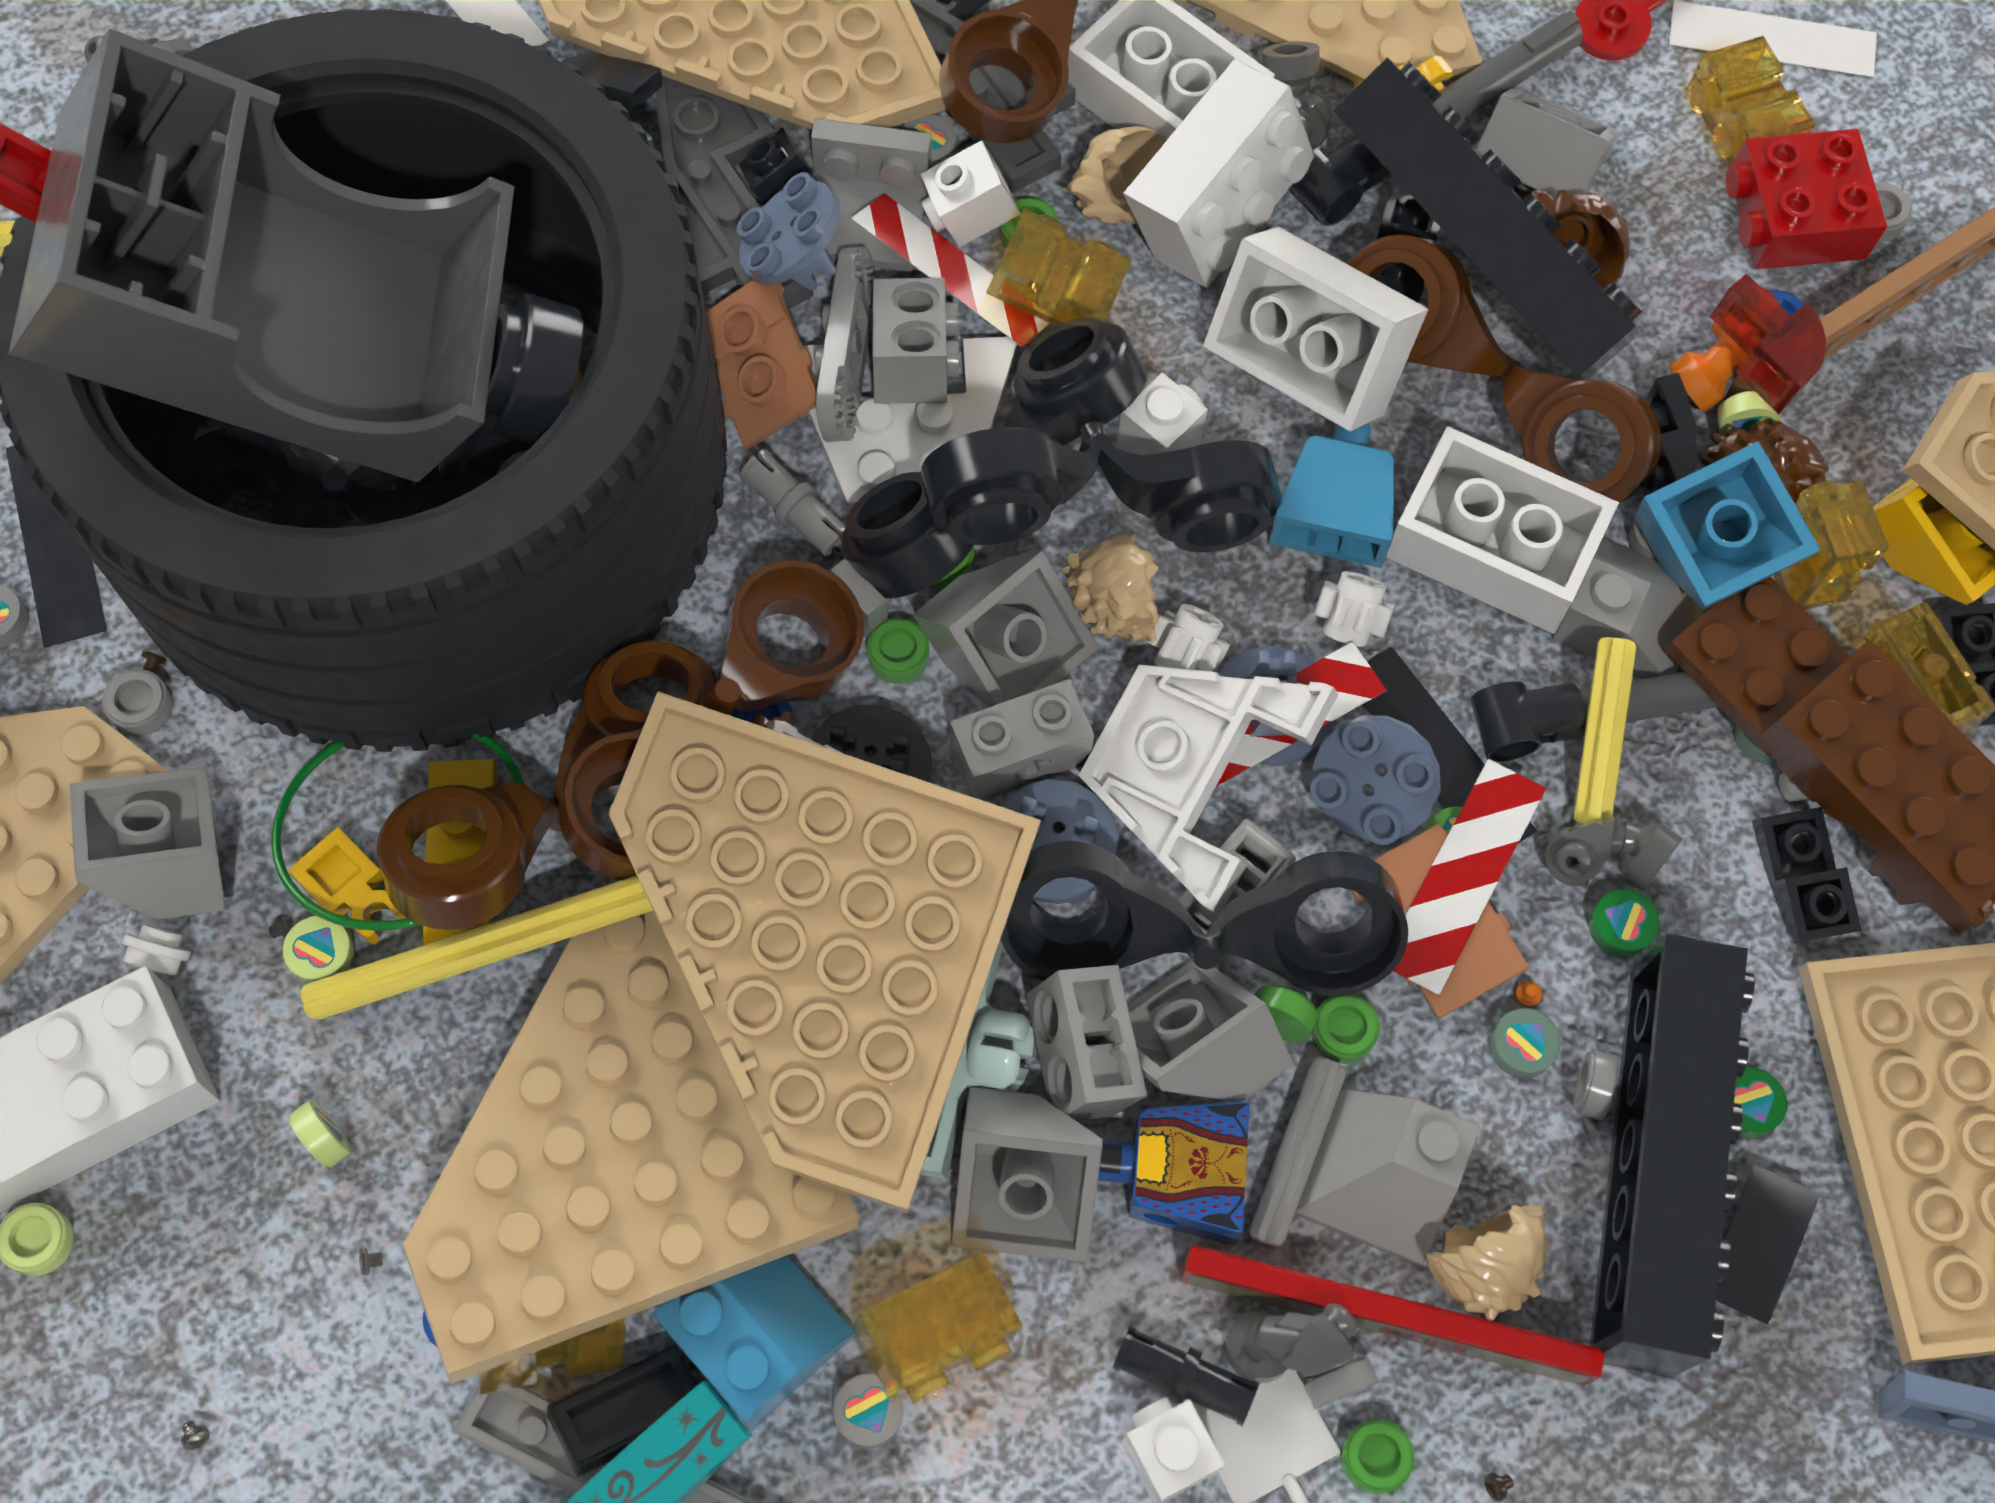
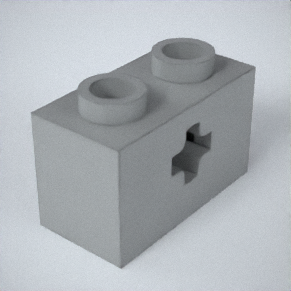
M1070 679L950 721V751L968 795L982 801L1082 766L1088 759L1093 747L1094 732Z

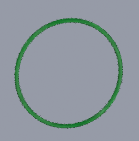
M478 733L471 736L497 754L510 772L514 783L524 784L519 768L499 743L490 736L480 738ZM335 741L316 754L299 771L281 798L271 832V849L277 874L284 887L298 903L314 915L328 922L343 927L372 931L396 930L420 925L408 918L372 921L349 918L333 913L319 906L303 894L293 882L286 869L281 848V833L287 809L293 796L309 774L324 760L344 747L342 742Z

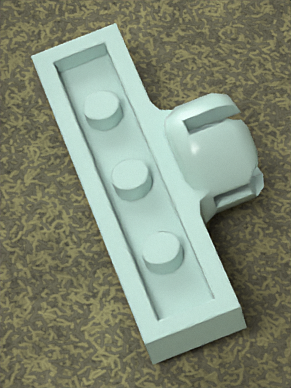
M1001 940L920 1175L946 1180L964 1104L969 1096L970 1087L1016 1092L1022 1087L1029 1069L1020 1068V1060L1031 1059L1033 1054V1028L1029 1025L1028 1019L1023 1014L996 1010L990 1006V998L1003 949Z

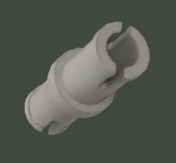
M764 449L758 452L757 456L761 459V462L755 456H752L742 468L740 479L748 483L776 510L774 513L775 518L783 526L792 525L821 553L823 558L828 560L834 557L835 552L832 550V547L839 553L841 551L840 543L845 525L817 499L818 491L808 482H798L772 457L768 450Z

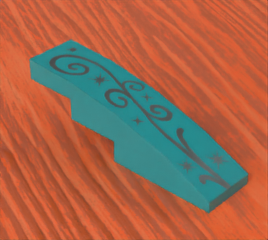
M707 1380L703 1381L627 1446L566 1503H685L753 1435Z

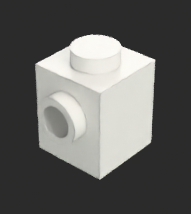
M982 140L920 174L929 193V197L921 202L930 222L937 232L946 228L959 247L1021 215L1000 168Z
M1161 373L1121 413L1117 446L1129 453L1146 455L1201 445L1208 409L1204 407L1200 397L1190 387L1184 384L1177 385L1164 373Z
M1165 1397L1130 1417L1136 1429L1128 1432L1121 1443L1152 1503H1164L1216 1474L1225 1466L1190 1399L1173 1408L1168 1397Z

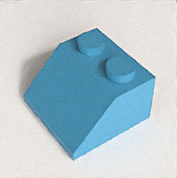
M1759 441L1645 496L1634 516L1663 570L1702 609L1821 551Z
M787 1255L664 1302L652 1313L661 1327L750 1431L856 1336L853 1329Z

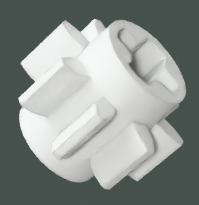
M1350 571L1342 572L1338 585L1325 581L1314 611V615L1326 618L1322 632L1328 637L1345 644L1353 641L1358 647L1367 645L1370 634L1384 637L1395 605L1393 602L1383 600L1387 586L1377 579Z
M1182 604L1176 615L1166 610L1164 616L1159 615V622L1155 625L1157 640L1150 642L1147 639L1148 643L1159 647L1154 663L1159 667L1209 672L1217 671L1230 647L1229 643L1218 639L1223 623L1209 612L1189 604Z

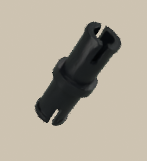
M1131 1325L1129 1326L1115 1359L1114 1369L1125 1371L1171 1392L1169 1399L1176 1403L1182 1404L1184 1399H1190V1401L1236 1421V1424L1243 1426L1255 1398L1259 1382L1254 1380L1252 1382L1201 1359L1203 1352L1190 1346L1188 1352H1185L1137 1331V1328Z

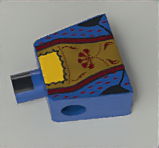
M1229 1102L1140 1110L1135 1122L1134 1143L1103 1140L1098 1181L1131 1184L1129 1217L1135 1220L1220 1243L1235 1245L1243 1233L1250 1103Z

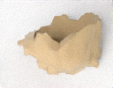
M1140 126L1113 129L1098 135L1089 143L1088 151L1080 163V168L1073 175V180L1067 185V192L1080 198L1077 201L1078 208L1083 209L1082 213L1086 218H1098V220L1105 223L1123 222L1125 225L1138 224L1123 193L1168 139L1156 134L1155 129Z
M1119 532L1095 542L1090 549H1083L1080 553H1069L1067 561L1070 566L1063 568L1061 572L1068 577L1066 580L1067 587L1072 586L1069 594L1073 601V607L1080 610V613L1083 614L1081 620L1084 624H1092L1090 632L1093 635L1104 634L1105 638L1108 639L1115 635L1119 638H1130L1133 643L1137 641L1144 642L1146 639L1150 642H1155L1157 640L1155 625L1159 622V614L1154 603L1156 595L1150 580L1158 572L1159 567L1154 563L1153 554L1149 551L1141 550L1135 543L1137 534L1134 532Z
M1540 1204L1528 1206L1513 1205L1511 1210L1484 1221L1471 1230L1455 1224L1450 1230L1443 1232V1250L1441 1253L1433 1252L1432 1254H1427L1426 1261L1435 1281L1444 1292L1448 1293L1452 1300L1464 1306L1466 1312L1485 1313L1486 1319L1493 1321L1499 1312H1505L1508 1309L1513 1311L1520 1310L1522 1303L1528 1299V1295L1534 1298L1540 1295L1541 1291L1536 1279L1543 1278L1544 1276L1542 1269L1546 1263V1254L1551 1246L1545 1237V1229L1542 1223L1545 1211L1544 1207Z

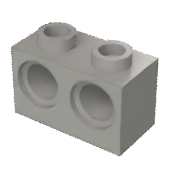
M945 278L873 279V376L875 404L947 403V378H959L958 341H946V339L958 338L957 302H945Z
M1118 965L1058 970L1026 994L1048 1102L1075 1121L1112 1117L1147 1097Z

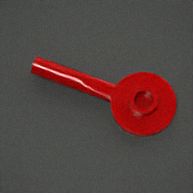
M1581 0L1574 13L1580 19L1579 24L1583 33V40L1579 47L1592 57L1605 61H1622L1635 56L1644 48L1652 28L1650 12L1669 0Z

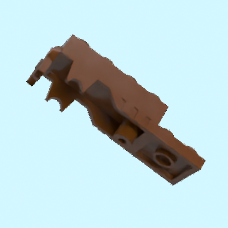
M1769 577L1712 605L1666 646L1664 650L1766 755L1770 754L1778 762V768L1789 779L1793 778L1801 786L1799 789L1812 802L1816 801L1824 810L1822 813L1855 829L1878 853L1868 872L1872 876L1883 878L1894 888L1897 893L1896 901L1900 905L1926 902L1957 934L1971 926L1974 928L1978 927L1995 912L1993 908L1995 904V765L1870 640L1849 656L1772 577Z

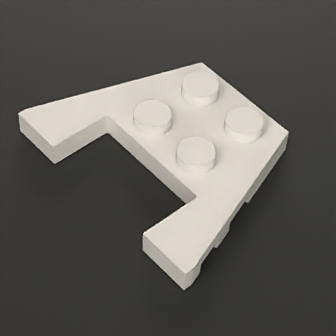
M1009 337L963 339L965 393L947 394V403L875 404L874 397H861L860 406L855 407L856 414L852 415L857 419V423L854 425L856 432L851 441L825 442L819 430L816 407L807 412V416L812 421L819 437L823 454L848 513L865 493L881 482L900 474L921 472V466L926 457L944 443L968 433L993 428L997 412L1000 411L1004 398L1007 379L1016 359L1017 343ZM824 344L802 345L803 349L806 348L809 351L814 364L811 370L818 385L815 355L817 349L824 348Z
M1138 665L1078 776L1209 912L1219 916L1247 865L1241 859L1190 833L1253 719L1312 745L1337 699L1338 693L1334 687L1319 682H1310L1309 685L1282 683L1278 678L1255 676L1254 679L1219 676L1217 672Z

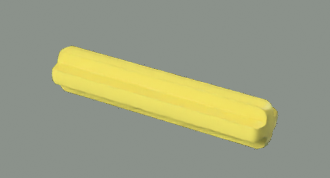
M1605 637L1600 638L1597 643L1573 814L1574 820L1581 824H1586L1596 819L1605 821L1613 818L1637 649L1635 642L1628 639Z

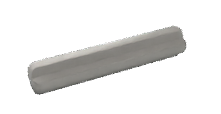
M1316 1057L1308 1069L1247 1232L1249 1240L1264 1248L1278 1250L1284 1244L1346 1076L1345 1067L1335 1061Z

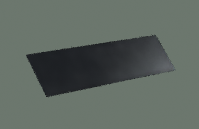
M14 446L5 448L44 648L105 632L106 627L92 558L25 468L22 457Z
M1390 647L1368 661V664L1387 691L1363 705L1372 716H1389L1411 725L1429 742L1440 765L1441 791L1437 799L1444 809L1463 807L1485 764L1394 648ZM1531 822L1528 823L1519 843L1537 832Z

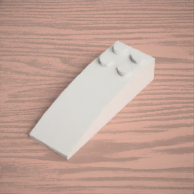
M147 966L119 978L0 1038V1213L221 1102L171 989Z

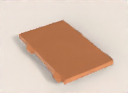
M752 280L706 311L717 378L725 397L721 404L726 418L733 419L743 448L748 450L816 407L818 385L811 370L814 364L808 349H803L783 297L785 289L782 283L764 285Z
M1440 823L1373 860L1387 870L1396 882L1405 915L1450 832V829L1444 831ZM1351 890L1359 903L1365 900L1367 905L1369 904L1366 898ZM1489 901L1440 994L1437 995L1416 984L1438 1020L1530 968L1507 932L1512 929L1502 912L1495 913ZM1405 978L1409 986L1415 984L1411 980Z

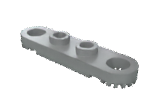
M866 246L843 248L840 250L831 304H826L823 307L822 322L826 337L824 348L817 349L815 368L818 379L816 394L817 420L821 436L825 442L851 441L856 432L854 425H856L857 419L852 415L856 414L855 407L860 406L872 317L868 308L873 305V283L870 282L876 279L875 276L870 277V273H873L875 269L874 265H871L873 261L872 255H870V251Z

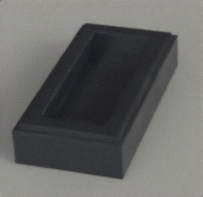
M674 1344L547 1406V1417L576 1476L579 1477L613 1460L698 1385L677 1345Z

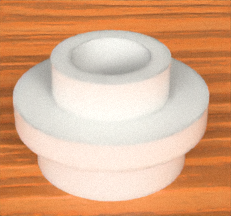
M142 924L139 935L125 933L122 944L128 946L123 959L124 962L141 968L147 966L152 971L169 975H177L181 961H189L191 951L179 947L182 938L181 934Z

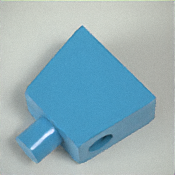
M1368 423L1352 431H1348L1335 424L1332 439L1316 435L1308 437L1282 496V504L1277 508L1268 544L1382 568L1393 538L1394 457L1388 451L1368 447L1371 434V426Z

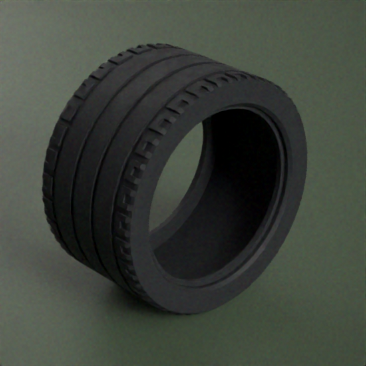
M378 8L375 10L345 9L335 12H316L288 19H278L266 24L245 28L218 40H212L199 48L180 55L280 94L279 105L274 113V123L283 143L300 161L311 169L350 188L385 197L417 200L444 198L464 193L477 187L489 177L513 185L514 194L503 278L528 286L556 302L578 308L582 321L597 335L595 348L582 380L569 403L552 426L525 454L500 474L473 491L439 507L410 517L375 525L347 528H301L270 524L239 516L211 505L180 488L165 476L176 456L193 442L201 417L200 414L8 355L36 223L21 216L13 224L10 231L13 236L11 243L4 247L0 259L3 265L0 276V396L2 399L0 413L3 421L11 431L9 437L14 448L22 457L25 468L161 652L172 661L184 676H190L198 688L206 694L211 693L216 696L224 706L234 712L243 710L249 720L255 723L275 725L282 734L294 738L302 733L308 737L310 742L322 745L332 740L342 742L346 749L361 750L364 745L374 746L377 752H391L394 747L411 746L413 751L428 750L429 745L443 744L445 748L459 746L460 740L473 738L471 736L477 733L480 738L484 736L492 738L495 737L496 731L509 727L511 731L525 727L524 721L541 714L546 718L558 712L557 706L568 700L574 703L581 699L586 680L600 660L621 647L643 642L645 639L652 640L661 630L660 622L664 617H672L679 607L677 598L683 590L691 588L696 579L694 570L696 565H702L708 554L706 544L710 535L715 534L718 525L716 510L722 508L724 499L723 482L727 476L725 456L727 439L701 281L687 213L679 199L677 186L672 175L666 172L665 161L658 150L650 148L647 134L640 124L630 122L628 110L620 102L609 101L605 96L604 88L594 79H584L579 68L569 62L561 63L552 57L551 51L539 45L531 46L525 43L522 37L512 33H500L492 30L489 25L479 22L469 23L461 21L458 17L424 14L423 11H393L392 9Z

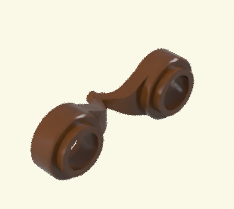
M1022 0L999 10L975 15L958 29L942 63L939 84L945 106L963 128L980 138L999 143L1023 141L1044 129L1051 120L1067 88L1069 77L1068 55L1078 0ZM985 65L1001 66L1013 72L1025 87L1027 103L1021 108L1010 111L995 109L985 104L974 93L969 81V73L975 68Z
M1391 235L1367 244L1350 260L1349 266L1373 279L1385 268L1396 264H1406L1420 274L1428 291V312L1406 363L1491 375L1501 380L1504 404L1523 445L1525 461L1619 503L1634 496L1647 484L1659 461L1661 432L1657 418L1644 398L1631 388L1617 382L1584 380L1525 369L1519 361L1513 360L1501 350L1491 334L1470 290L1467 274L1460 261L1450 250L1430 239L1409 235ZM1583 409L1596 410L1606 415L1617 427L1621 439L1620 456L1614 468L1602 479L1596 481H1581L1567 474L1558 463L1554 450L1555 437L1562 422L1571 414Z
M788 560L774 562L755 571L740 587L726 617L724 625L725 645L716 685L697 705L728 715L732 708L741 712H750L782 701L814 699L833 689L845 676L857 656L864 636L862 611L851 589L829 570L804 561ZM780 613L800 618L807 622L818 636L821 645L820 659L811 665L798 668L779 664L769 658L760 647L756 636V624L766 616ZM643 728L632 732L607 736L586 748L571 767L559 801L560 828L571 851L590 869L604 876L619 880L636 876V873L623 845L605 836L596 825L591 810L592 800L604 789L621 784Z
M660 641L630 644L611 652L600 660L586 680L583 691L584 705L569 732L561 753L554 800L531 786L522 783H505L482 789L466 785L439 786L419 792L403 801L387 817L381 827L377 840L379 866L387 895L394 907L406 918L417 924L442 930L469 928L484 923L500 914L518 895L525 879L526 870L546 831L549 828L561 831L558 811L559 801L568 774L576 759L586 748L602 738L618 733L632 732L644 727L649 712L633 710L622 704L617 698L618 692L627 683L637 678L662 676L668 677L683 686L687 692L681 698L682 700L698 704L716 685L717 678L710 665L701 656L688 648ZM451 821L471 823L483 830L487 835L484 844L474 855L457 863L444 865L430 863L414 855L412 852L415 841L427 829L439 823Z

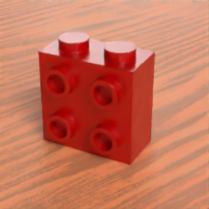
M1858 128L1746 138L1734 162L1729 164L1727 168L1726 190L1728 196L1736 200L1740 215L1739 238L1742 246L1749 248L1754 270L1864 260L1869 257L1887 228Z

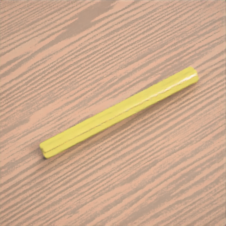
M636 875L305 984L300 991L304 1011L309 1018H327L653 911Z

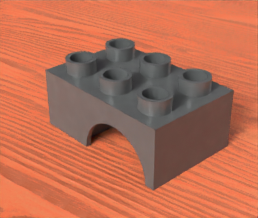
M109 28L59 112L8 355L418 483L484 424L514 186L489 177L477 187L464 193L444 198L417 200L385 197L350 188L311 169L300 161L283 143L274 123V113L279 105L280 94Z

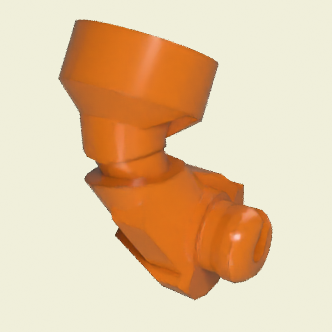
M1723 312L1715 318L1711 327V331L1718 338L1715 346L1709 348L1705 354L1687 351L1668 366L1673 374L1679 372L1687 394L1703 413L1724 399L1726 382L1733 376V371L1740 372L1742 368L1752 363L1762 350L1763 325L1758 316L1752 314L1743 321V317L1740 316L1739 312Z

